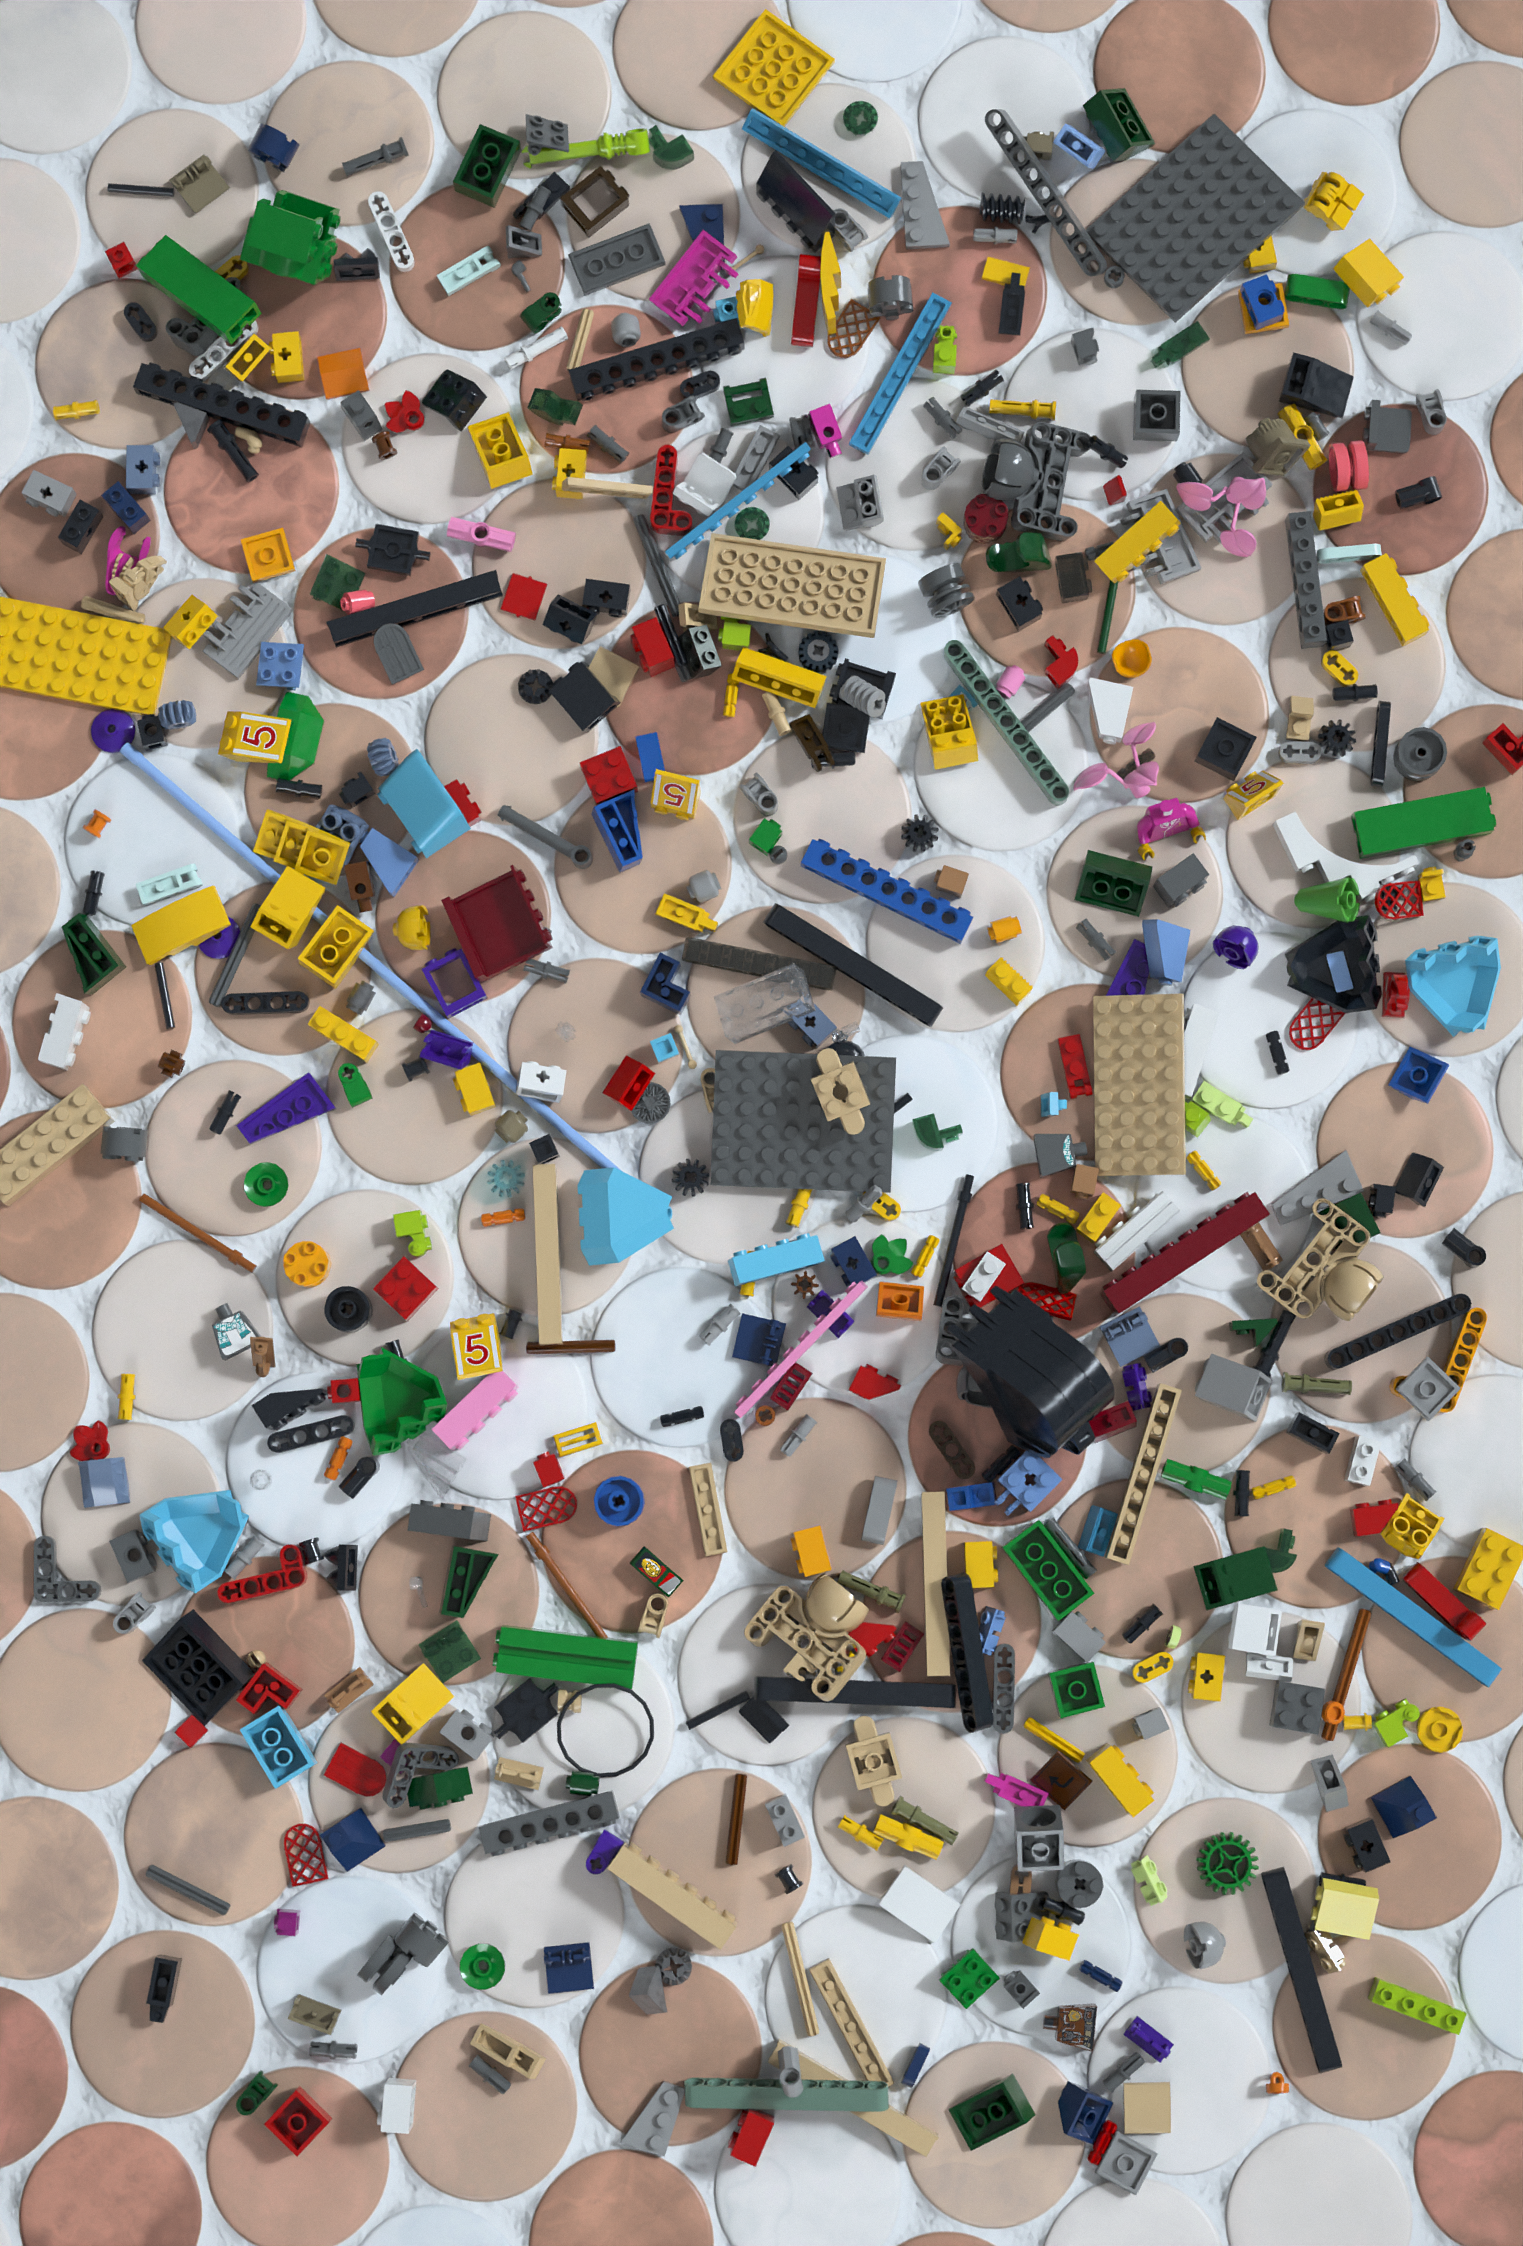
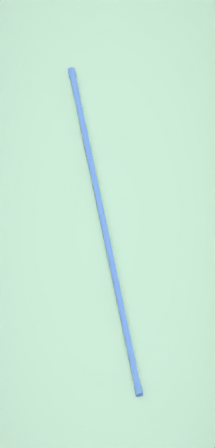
M129 742L121 748L120 753L143 770L274 885L281 876L151 764ZM316 907L312 918L320 925H323L328 916ZM363 948L358 958L448 1035L471 1041L376 957ZM473 1043L471 1055L516 1093L517 1080ZM518 1095L601 1168L615 1167L619 1169L540 1099Z

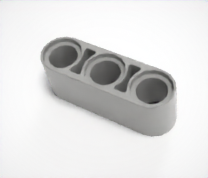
M875 1476L862 1533V1541L884 1545L897 1480Z

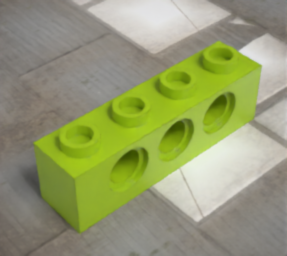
M1375 1977L1368 1996L1371 2002L1457 2035L1460 2034L1467 2015L1461 2009Z

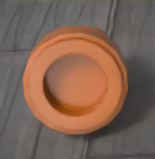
M1328 1701L1323 1705L1321 1716L1326 1723L1336 1725L1343 1720L1345 1710L1342 1704L1336 1701Z
M1274 2072L1270 2076V2084H1266L1267 2094L1288 2093L1289 2083H1284L1281 2073Z

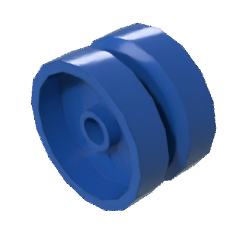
M623 1476L610 1477L603 1481L596 1490L594 1497L595 1510L599 1517L607 1524L614 1526L629 1525L636 1521L643 1512L645 1505L644 1493L640 1486L630 1478ZM622 1497L624 1504L618 1506L615 1502L616 1498Z

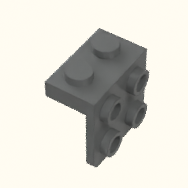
M1371 400L1369 406L1365 407L1364 420H1367L1366 428L1363 429L1362 441H1365L1366 450L1407 453L1410 449L1412 412L1408 409L1380 407L1381 400Z
M1044 1891L1021 1894L996 1892L994 1903L996 1910V1939L1009 1942L1023 1941L1031 1917L1041 1920L1042 1916L1049 1918V1912L1039 1909L1040 1899L1044 1895L1049 1897L1048 1893Z

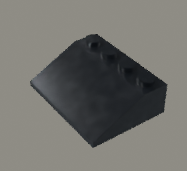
M775 150L756 183V194L762 202H768L776 217H782L785 220L786 227L793 234L797 233L801 237V243L808 250L811 248L816 253L823 247L825 232L829 231L831 239L835 236L836 213Z
M194 1609L180 1618L142 1660L204 1726L255 1675Z

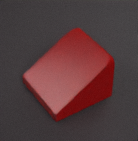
M1120 475L1103 485L1109 505L1125 501L1127 493Z
M191 1715L174 1733L192 1748L209 1730L196 1717Z

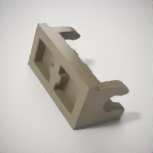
M298 1994L288 2019L331 2035L334 2032L342 2010Z

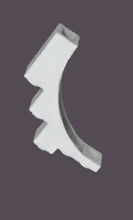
M1296 812L1276 820L1273 824L1295 873L1300 870L1303 873L1314 869V864H1316L1325 883L1346 877L1353 878L1359 888L1360 895H1356L1358 902L1365 900L1368 903L1375 900L1376 892L1381 887L1380 883L1385 885L1395 880L1394 876L1402 874L1404 877L1414 872V867L1419 863L1415 855L1392 865H1366L1341 858L1328 851L1309 834Z

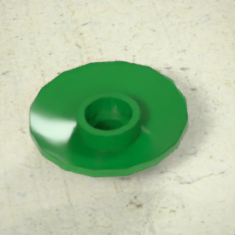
M270 1162L259 1163L253 1166L247 1172L244 1180V1191L248 1199L254 1204L263 1207L274 1206L281 1202L286 1196L289 1187L288 1177L284 1170L277 1164ZM266 1181L271 1182L269 1189H264L263 1187Z
M478 1943L469 1947L463 1953L460 1960V1973L463 1980L470 1987L477 1990H487L496 1986L502 1980L505 1973V1960L502 1953L496 1947L488 1943ZM482 1961L487 1963V1969L485 1970L479 1968V1963Z

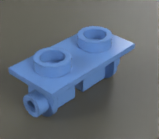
M986 1606L985 1611L981 1615L979 1631L983 1653L991 1656L992 1651L995 1652L999 1636L992 1634L993 1630L1001 1632L1006 1617H1004L1005 1612Z

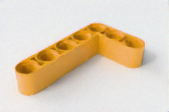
M1472 1308L1463 1315L1443 1372L1448 1376L1452 1375L1456 1378L1457 1385L1461 1389L1449 1400V1406L1446 1409L1441 1408L1438 1413L1450 1412L1456 1406L1487 1322V1314L1481 1308ZM1473 1312L1480 1316L1478 1324H1473L1470 1320V1315ZM1465 1333L1470 1334L1472 1337V1343L1469 1346L1465 1345L1462 1340ZM1457 1354L1464 1357L1465 1362L1462 1367L1455 1364L1454 1359ZM1398 1376L1391 1380L1389 1388L1393 1395L1406 1400L1396 1390V1383L1399 1380H1404L1407 1376Z

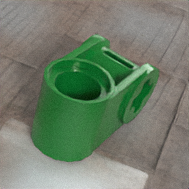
M352 1063L341 1065L338 1070V1076L351 1107H356L373 1099L359 1069ZM348 1068L351 1071H355L352 1074V1079L344 1077V1075L347 1073L346 1069Z

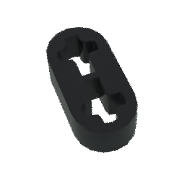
M135 302L127 304L124 308V316L141 340L145 342L153 341L158 334L154 322L140 304ZM131 310L138 311L137 313L140 318L138 321L134 316H131ZM145 324L148 329L151 328V333L149 335L144 333L141 325Z
M710 370L684 380L680 386L681 396L684 399L690 396H695L698 399L714 393L720 387V376L715 371ZM708 377H710L712 380L716 379L714 381V386H710V384H702L707 382ZM687 385H690L691 388L697 387L693 389V394L685 392Z
M727 1419L720 1426L723 1453L727 1460L736 1462L744 1454L741 1428L736 1420ZM727 1423H732V1426L737 1427V1430L733 1431L734 1439H729L728 1432H724ZM734 1441L736 1449H740V1453L736 1455L737 1458H732V1455L727 1454V1450L731 1449L730 1442Z

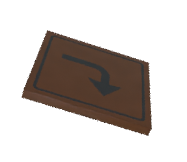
M1059 1751L1030 1779L1039 1789L1049 1793L1048 1796L1056 1804L1060 1805L1064 1811L1093 1782Z

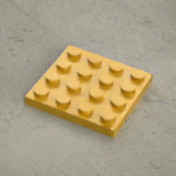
M765 9L715 72L713 79L752 108L785 127L835 63V59Z

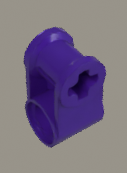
M604 1829L586 1860L587 1870L592 1874L602 1873L610 1861L614 1859L624 1841ZM600 1858L602 1868L593 1870L591 1859L596 1860Z

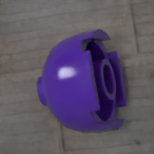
M1229 926L1224 928L1213 941V949L1219 957L1223 954L1229 959L1226 963L1237 969L1250 967L1259 950L1258 941L1253 931L1248 927Z

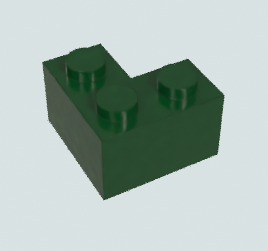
M468 1766L412 1778L407 1793L409 1807L419 1806V1810L432 1808L433 1805L434 1808L448 1805L447 1800H451V1803L464 1801V1796L473 1794Z

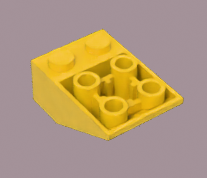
M964 694L921 702V711L935 770L978 761L977 742Z
M287 866L259 908L250 927L286 949L297 946L326 888Z
M423 1663L371 1712L396 1740L403 1744L455 1696Z

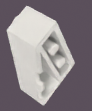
M56 993L54 1000L59 1002L55 1013L50 1014L49 1020L52 1022L48 1033L44 1035L38 1060L67 1071L69 1066L72 1067L76 1058L74 1051L76 1045L79 1046L83 1039L81 1031L84 1024L89 1022L91 1012L89 1011L90 1008L82 1001Z

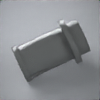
M1314 411L1305 417L1304 420L1312 428L1317 440L1320 441L1329 435L1330 432L1320 420V414H1316Z

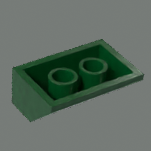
M1125 88L1100 90L1082 105L1086 111L1087 118L1096 129L1098 138L1102 140L1107 149L1108 156L1113 161L1127 160L1155 145L1152 136Z
M1088 850L1074 900L1139 917L1153 867Z

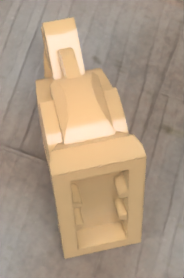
M162 556L144 558L138 561L135 568H128L121 578L115 577L109 583L118 599L131 610L136 611L139 600L143 599L150 592L158 575L164 571L162 565L166 564L167 561Z

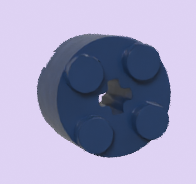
M261 123L249 145L248 151L257 160L263 163L268 161L273 164V168L284 173L300 145L294 139L291 142L287 141V135Z

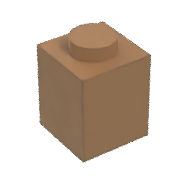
M944 865L942 871L937 870L933 881L937 883L936 890L961 898L969 873Z
M1076 1164L1070 1193H1075V1197L1080 1199H1088V1196L1092 1197L1095 1193L1099 1168Z

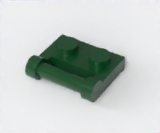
M766 377L748 384L733 387L729 385L723 386L731 426L774 417ZM757 390L762 391L761 396L737 401L732 400L734 395Z

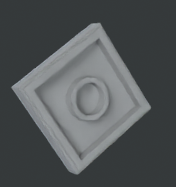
M1428 1356L1396 1388L1427 1421H1430L1461 1389Z
M1116 2130L1095 2173L1128 2192L1137 2195L1158 2154Z

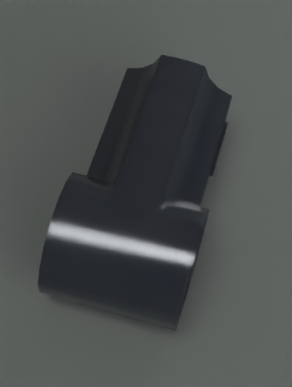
M1436 476L1424 478L1418 481L1417 484L1395 491L1396 502L1400 510L1421 503L1425 505L1431 504L1443 498Z
M1455 1228L1441 1243L1462 1259L1470 1268L1479 1267L1486 1260L1485 1250L1475 1245ZM1471 1251L1478 1252L1480 1255L1479 1262L1475 1263L1470 1260L1469 1254Z
M1174 1338L1143 1357L1152 1373L1186 1355L1188 1344L1182 1338ZM1175 1341L1183 1344L1184 1349L1181 1354L1172 1352L1171 1346Z
M371 1456L361 1458L338 1487L346 1495L354 1499L380 1470L379 1461ZM366 1460L371 1461L374 1466L370 1473L363 1470V1464Z

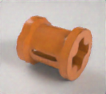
M94 809V815L88 824L82 828L100 839L101 831L107 823L111 822V819Z

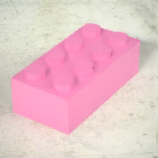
M504 1371L488 1374L431 1430L449 1449L455 1450L457 1448L461 1450L469 1442L467 1437L472 1432L477 1434L485 1427L483 1422L488 1417L494 1418L502 1410L500 1407L505 1401L509 1403L518 1395L516 1390L519 1386Z

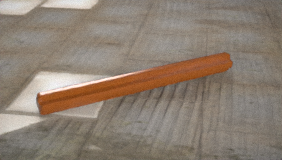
M1359 1609L1332 1698V1701L1339 1702L1343 1707L1371 1617V1611L1366 1609ZM1325 1722L1321 1735L1322 1739L1333 1741L1338 1724Z

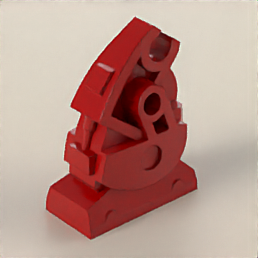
M1383 972L1382 1017L1404 1018L1410 996L1407 975L1402 972Z

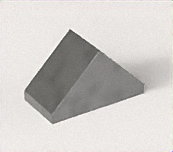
M509 225L505 227L508 258L542 256L541 234Z
M178 402L174 403L173 405L193 448H198L209 422L207 413Z
M660 1966L639 1968L629 1997L646 2014L667 2012Z

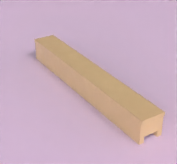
M555 1164L533 1165L539 1344L540 1346L551 1344L563 1345L557 1168Z
M922 1492L927 1676H950L949 1633L941 1589V1581L944 1577H947L945 1492Z
M778 2039L777 2045L768 2059V2063L780 2069L778 2051L782 2047L790 2045ZM798 2050L802 2080H847ZM889 2105L887 2110L881 2112L850 2111L927 2157L935 2141L939 2138L936 2132Z

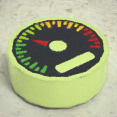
M1171 1625L1165 1640L1166 1647L1171 1649L1177 1647L1181 1637L1180 1627Z

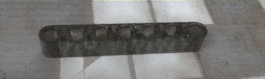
M690 937L685 939L681 958L682 961L823 990L833 989L837 970L836 967Z

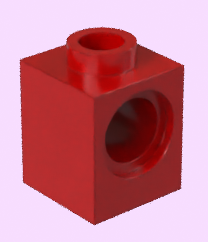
M125 242L105 251L119 279L137 270L136 263Z
M358 1378L330 1380L331 1386H327L328 1399H332L333 1404L360 1402ZM342 1385H347L350 1389L349 1395L342 1398L339 1396L338 1390Z
M548 1451L536 1456L537 1461L533 1462L543 1488L565 1480L555 1454L550 1455Z

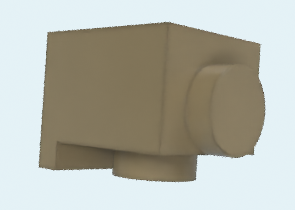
M1035 131L1028 133L1027 136H1023L1038 159L1050 161L1054 132L1050 131L1049 135H1045L1043 132Z

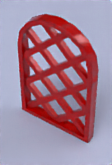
M1420 880L1382 885L1375 895V907L1379 915L1390 920L1424 916ZM1411 883H1415L1412 888L1408 885ZM1396 885H1402V887L1400 888V890L1398 889V887H1397ZM1405 887L1410 891L1407 897L1402 893ZM1393 888L1398 892L1395 898L1390 894ZM1381 891L1386 894L1383 899L1380 897ZM1412 894L1416 898L1414 904L1409 900ZM1400 896L1404 899L1402 905L1397 901ZM1388 897L1393 901L1390 907L1385 902ZM1406 903L1411 906L1409 912L1404 909ZM1395 904L1399 907L1397 913L1392 910ZM1383 905L1387 908L1385 914L1381 910ZM1413 910H1415L1418 913L1415 915H1411ZM1403 911L1406 916H1399V915H1400V913Z
M1311 998L1298 1016L1294 1018L1289 1028L1291 1042L1301 1050L1309 1051L1317 1048L1324 1042L1325 1038L1345 1013L1342 1011L1333 1013V1008L1329 1006L1330 1013L1322 1014L1321 1006L1327 1004L1320 1001L1310 1004L1314 999ZM1318 1006L1319 1014L1311 1015L1310 1007ZM1307 1008V1010H1308V1015H1306V1016H1301V1014H1302V1013L1305 1011V1009ZM1334 1015H1341L1334 1023ZM1331 1016V1024L1323 1025V1017ZM1320 1017V1025L1312 1026L1311 1018ZM1309 1018V1026L1301 1027L1300 1019ZM1298 1019V1027L1292 1028ZM1324 1027H1331L1330 1030L1326 1034H1324ZM1321 1028L1322 1036L1314 1037L1313 1029ZM1310 1029L1311 1037L1303 1038L1302 1030ZM1299 1030L1300 1038L1293 1039L1292 1031ZM1315 1039H1321L1317 1045L1314 1044ZM1311 1040L1312 1047H1304L1303 1041Z
M1034 1282L1024 1283L1019 1287L1018 1291H1021L1024 1296L1035 1304L1041 1300L1044 1305L1040 1306V1308L1050 1316L1071 1321L1077 1294L1072 1292L1060 1294L1057 1288ZM1029 1287L1031 1291L1026 1292L1024 1288ZM1043 1290L1047 1295L1041 1296L1038 1291ZM1035 1293L1038 1298L1032 1299L1029 1295ZM1058 1294L1062 1299L1056 1300L1053 1296ZM1050 1297L1053 1302L1048 1304L1044 1299ZM1065 1302L1068 1307L1063 1308L1059 1303ZM1057 1305L1059 1310L1054 1311L1051 1306Z
M562 1486L550 1487L515 1496L523 1532L561 1524L571 1519L577 1509V1499L574 1493ZM561 1489V1491L559 1492V1494H556L555 1492H553V1491H551V1490ZM564 1490L571 1494L568 1500L561 1497ZM546 1492L543 1498L538 1496L537 1493ZM549 1492L556 1496L553 1504L545 1500ZM531 1495L527 1502L520 1498ZM534 1496L541 1500L537 1508L530 1504ZM572 1498L575 1500V1505L570 1502ZM558 1499L566 1502L562 1510L555 1506ZM519 1500L526 1504L522 1511L520 1508ZM543 1502L551 1506L547 1513L539 1510ZM568 1504L574 1507L571 1515L564 1512ZM528 1506L535 1510L531 1517L524 1514ZM553 1508L560 1512L556 1520L549 1516ZM537 1512L544 1515L541 1523L533 1519ZM562 1514L568 1517L564 1520L558 1521ZM522 1516H524V1517H526L527 1519H529V1521H528V1523L526 1524V1526L524 1525V1521H523V1517H522ZM547 1518L554 1521L552 1523L543 1525ZM531 1521L534 1522L535 1524L539 1525V1526H535V1527L528 1528V1526L530 1525Z
M306 1823L292 1826L284 1837V1850L292 1887L329 1879L322 1840L318 1831ZM298 1826H303L301 1830H298L296 1828ZM305 1827L313 1830L310 1837L303 1833ZM292 1829L298 1833L294 1840L288 1837ZM315 1833L318 1838V1842L312 1839ZM300 1835L308 1839L304 1846L296 1842ZM287 1840L292 1843L289 1849L287 1848ZM310 1841L317 1845L313 1853L306 1849ZM294 1845L301 1848L298 1856L290 1852ZM319 1848L322 1859L315 1855ZM303 1851L311 1855L307 1862L300 1859ZM289 1855L295 1858L292 1865L290 1863ZM313 1857L321 1861L317 1868L309 1864ZM297 1861L305 1865L301 1872L293 1868ZM322 1864L324 1867L325 1874L319 1871V1868ZM307 1867L314 1871L310 1878L303 1874ZM292 1871L298 1874V1877L295 1881L293 1878ZM316 1873L323 1877L312 1880ZM300 1877H303L307 1880L305 1882L297 1883Z

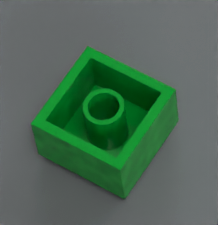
M1090 1661L1048 1672L1060 1718L1105 1707L1094 1662Z

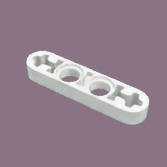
M379 191L374 192L368 199L370 210L395 266L402 272H408L415 264L413 254L387 196ZM378 198L380 201H382V207L384 209V211L381 213L378 205L375 204V200ZM383 218H392L393 224L390 227L382 226L381 221ZM398 236L402 239V243L395 247L390 244V239ZM403 251L405 258L408 259L407 265L401 262L399 252Z
M256 320L251 324L252 330L246 329L243 331V339L240 336L237 338L238 342L234 347L227 346L226 340L219 337L209 346L204 354L198 356L190 364V375L200 378L203 382L206 381L239 350L251 334H257L258 325ZM214 351H219L222 356L219 361L214 362L210 360V354ZM205 359L207 360L208 364L212 366L211 368H209L208 365L205 364ZM197 367L203 368L204 374H196L195 369Z

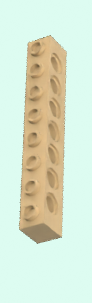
M1161 1383L1157 1384L1105 1555L1106 1559L1125 1565L1130 1563L1182 1392L1180 1389Z

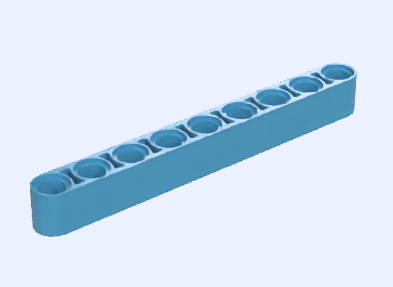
M1337 1547L1324 1564L1331 1572L1484 1686L1489 1688L1501 1672L1502 1668L1343 1549Z

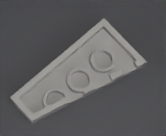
M923 161L901 162L906 250L950 247Z
M1347 1150L1271 1205L1280 1226L1313 1213V1204L1318 1199H1327L1335 1204L1360 1192H1364ZM1322 1203L1318 1206L1317 1211L1329 1205Z

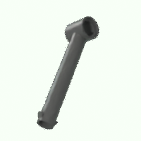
M503 805L498 816L502 821L505 820L571 858L577 868L586 869L592 864L593 857L586 846L571 844L511 809L512 806ZM579 853H586L587 859L585 861H576V856Z

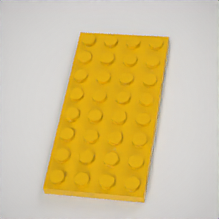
M0 597V687L140 715L155 714L172 636L163 628Z

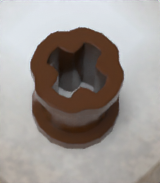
M389 431L378 433L371 438L372 442L377 446L379 451L378 457L381 460L389 459L398 453L392 446Z

